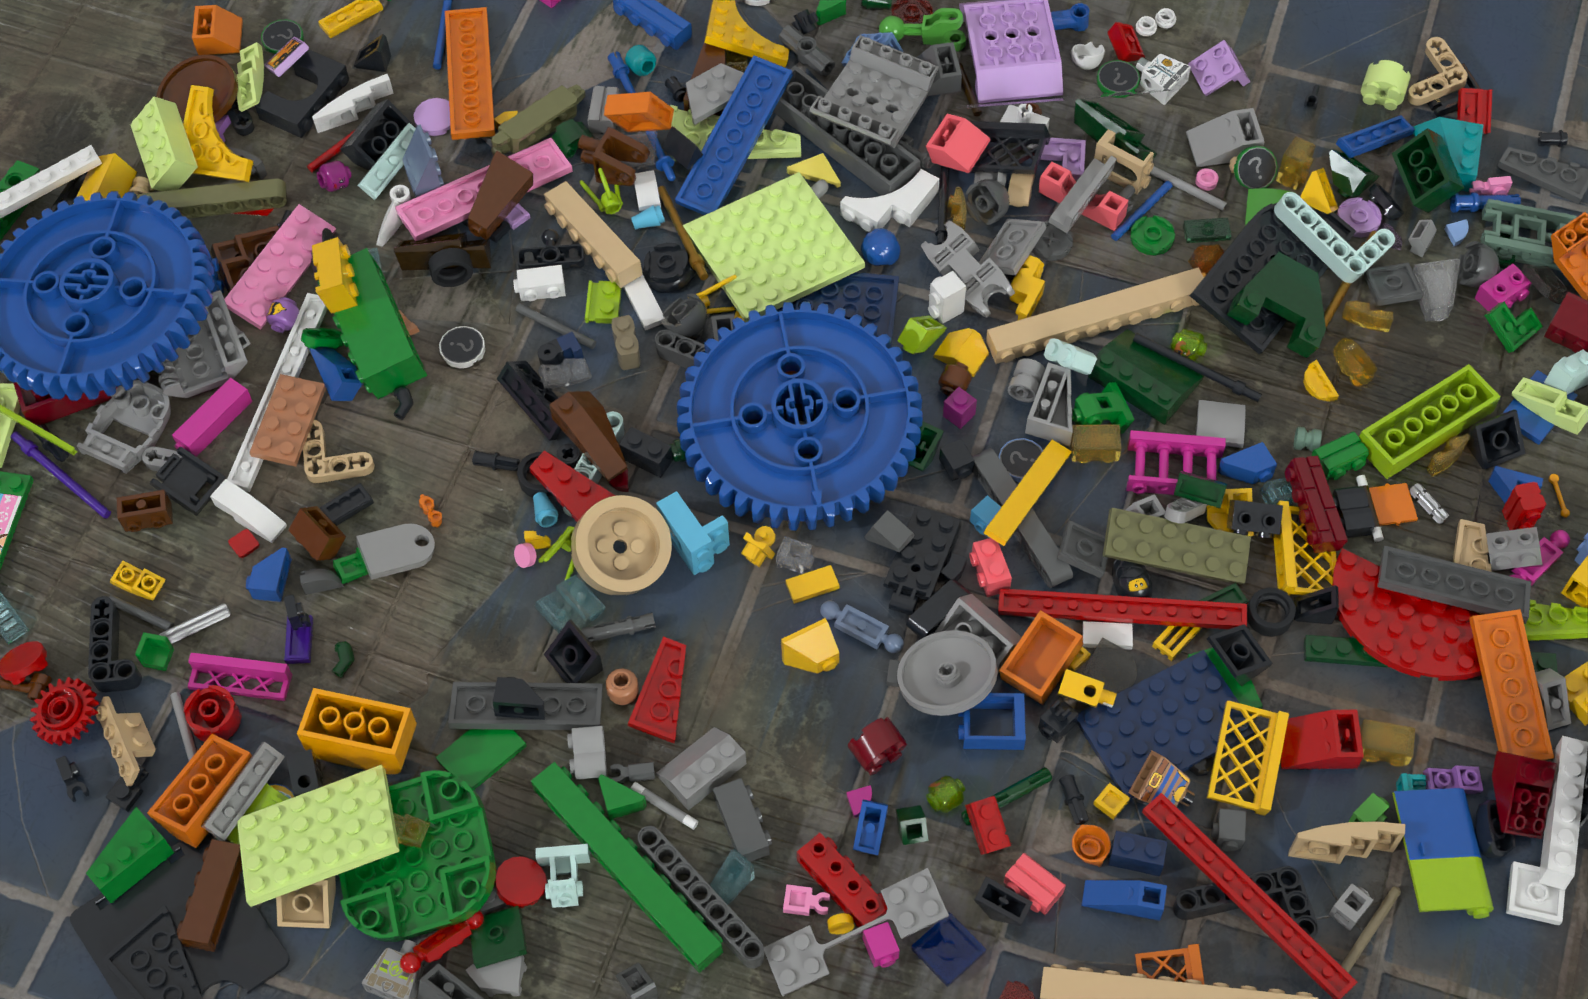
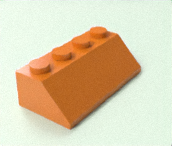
M211 734L147 814L177 839L197 848L209 833V831L202 827L203 823L252 757L251 753Z

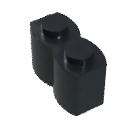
M1356 486L1334 489L1332 497L1347 538L1372 535L1375 524L1364 487Z

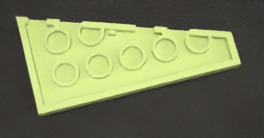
M670 105L674 109L671 127H675L702 151L720 116L712 115L694 125L691 109L684 111L679 110L678 106ZM763 129L748 159L801 157L800 135L778 129L773 131Z

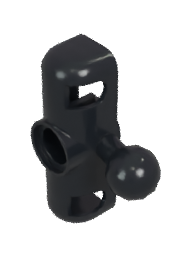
M547 229L542 233L541 239L546 245L545 247L522 248L517 251L519 270L562 265V270L582 268L585 264L583 246L580 244L555 246L558 243L559 235L553 229ZM572 248L577 249L578 257L570 258L569 250ZM532 252L534 261L525 262L524 254Z

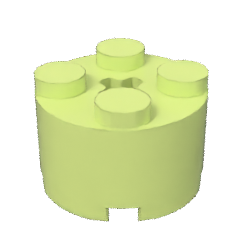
M1380 60L1375 65L1371 63L1368 66L1361 87L1363 102L1368 105L1376 103L1383 105L1388 110H1395L1404 100L1411 78L1409 71L1406 73L1403 70L1404 66L1390 60Z

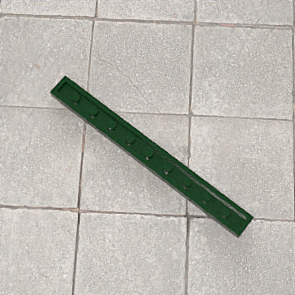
M1305 635L1304 661L1388 667L1364 651V646L1356 638ZM1530 652L1535 672L1550 668L1558 673L1556 653Z

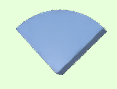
M1466 219L1445 226L1444 230L1453 246L1459 245L1466 237L1469 229L1468 221Z

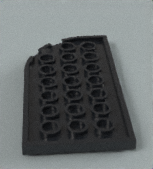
M1271 203L1255 214L1189 295L1259 355L1269 345L1287 319L1262 306L1259 315L1246 326L1227 315L1234 297L1278 252L1318 273L1319 279L1328 269V266L1276 216L1274 207L1277 203ZM1311 207L1348 243L1355 234V229L1334 212L1326 214Z

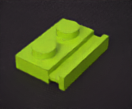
M589 281L585 322L596 321V323L612 324V319L619 317L622 288L611 281H599V283Z

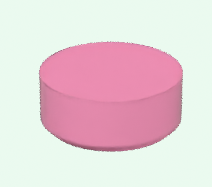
M1206 168L1197 173L1195 182L1198 188L1210 191L1217 186L1219 177L1214 170Z
M530 543L519 544L514 551L516 563L520 567L526 568L535 564L537 555Z

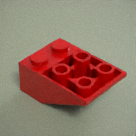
M1357 709L1328 710L1288 718L1280 759L1281 769H1357L1364 755Z

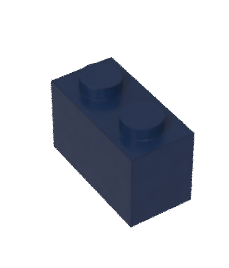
M1116 830L1108 865L1160 876L1164 866L1168 841Z

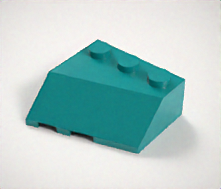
M1437 117L1413 126L1415 129L1413 135L1415 136L1427 128L1442 136L1463 183L1464 189L1462 191L1469 192V189L1473 187L1472 182L1477 178L1483 124Z

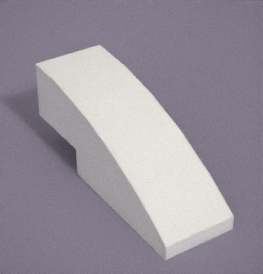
M227 479L210 496L216 507L233 516L237 523L271 543L287 527V524L276 514Z

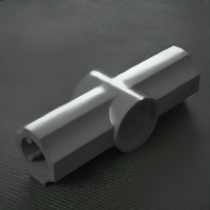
M787 25L779 34V40L798 55V61L801 64L809 65L821 76L826 77L835 67V62L816 46L814 38L805 37L794 26Z

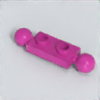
M1556 530L1551 534L1550 541L1543 537L1539 541L1542 565L1513 568L1511 571L1515 574L1509 576L1531 581L1532 586L1562 556L1563 551L1560 549L1569 545V534L1564 530Z

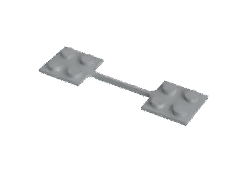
M929 868L881 890L887 905L886 914L826 944H819L809 925L764 947V952L781 995L785 996L830 974L824 960V951L862 933L863 930L872 928L886 920H892L900 938L903 939L948 917V911Z

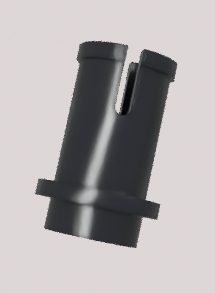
M675 76L670 77L674 82L673 84L667 78L665 86L672 93V98L677 102H684L686 87H682Z
M1559 130L1558 132L1538 133V136H1540L1538 137V146L1558 145L1561 148L1563 145H1567V132Z

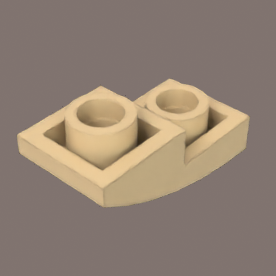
M1012 173L1008 188L1009 205L1015 207L1029 206L1035 174Z

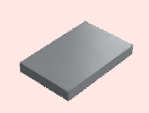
M1007 219L979 261V264L981 265L990 258L1004 274L1016 275L1046 230L1045 222Z

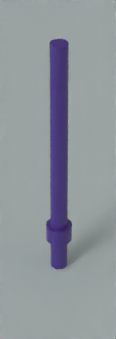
M17 431L12 433L11 439L21 447L23 453L28 457L32 456L104 519L111 515L110 510L39 451L38 446L33 441L25 439Z

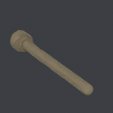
M1394 886L1390 889L1341 963V966L1348 973L1401 894L1399 887Z

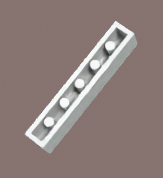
M1566 736L1561 737L1553 751L1554 758L1552 762L1557 763L1545 821L1538 882L1563 890L1567 888L1575 875L1588 742Z

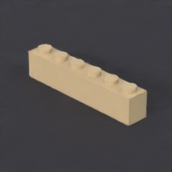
M567 181L544 194L546 200L544 206L547 212L556 217L561 228L568 230L574 242L578 241L583 246L584 253L592 256L596 266L599 269L603 268L612 283L615 282L622 288L643 275L640 260Z

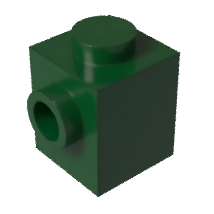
M921 805L895 809L898 833L903 845L929 841L926 817Z

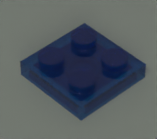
M948 912V917L938 921L911 946V950L947 987L986 953V948L950 912Z

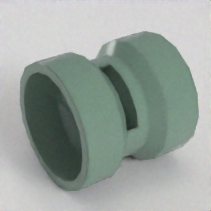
M1297 426L1294 437V450H1302L1306 447L1310 452H1313L1314 449L1319 448L1322 430L1313 429L1307 432L1305 427Z

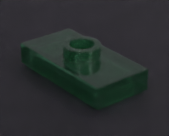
M1228 217L1185 220L1183 222L1186 243L1231 240L1232 235Z

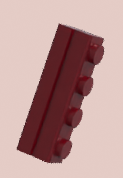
M1308 456L1306 458L1292 459L1285 469V479L1291 483L1293 489L1292 499L1299 506V519L1302 524H1305L1308 544L1312 545L1314 553L1339 551L1348 539L1319 457Z

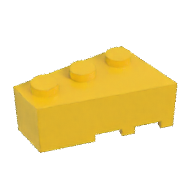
M338 237L312 245L313 264L317 267L314 277L315 280L320 282V286L315 287L316 293L330 313L358 306L356 296H359L356 284L352 281L355 273L352 265L348 262V258L351 257L348 246L346 244L343 245Z

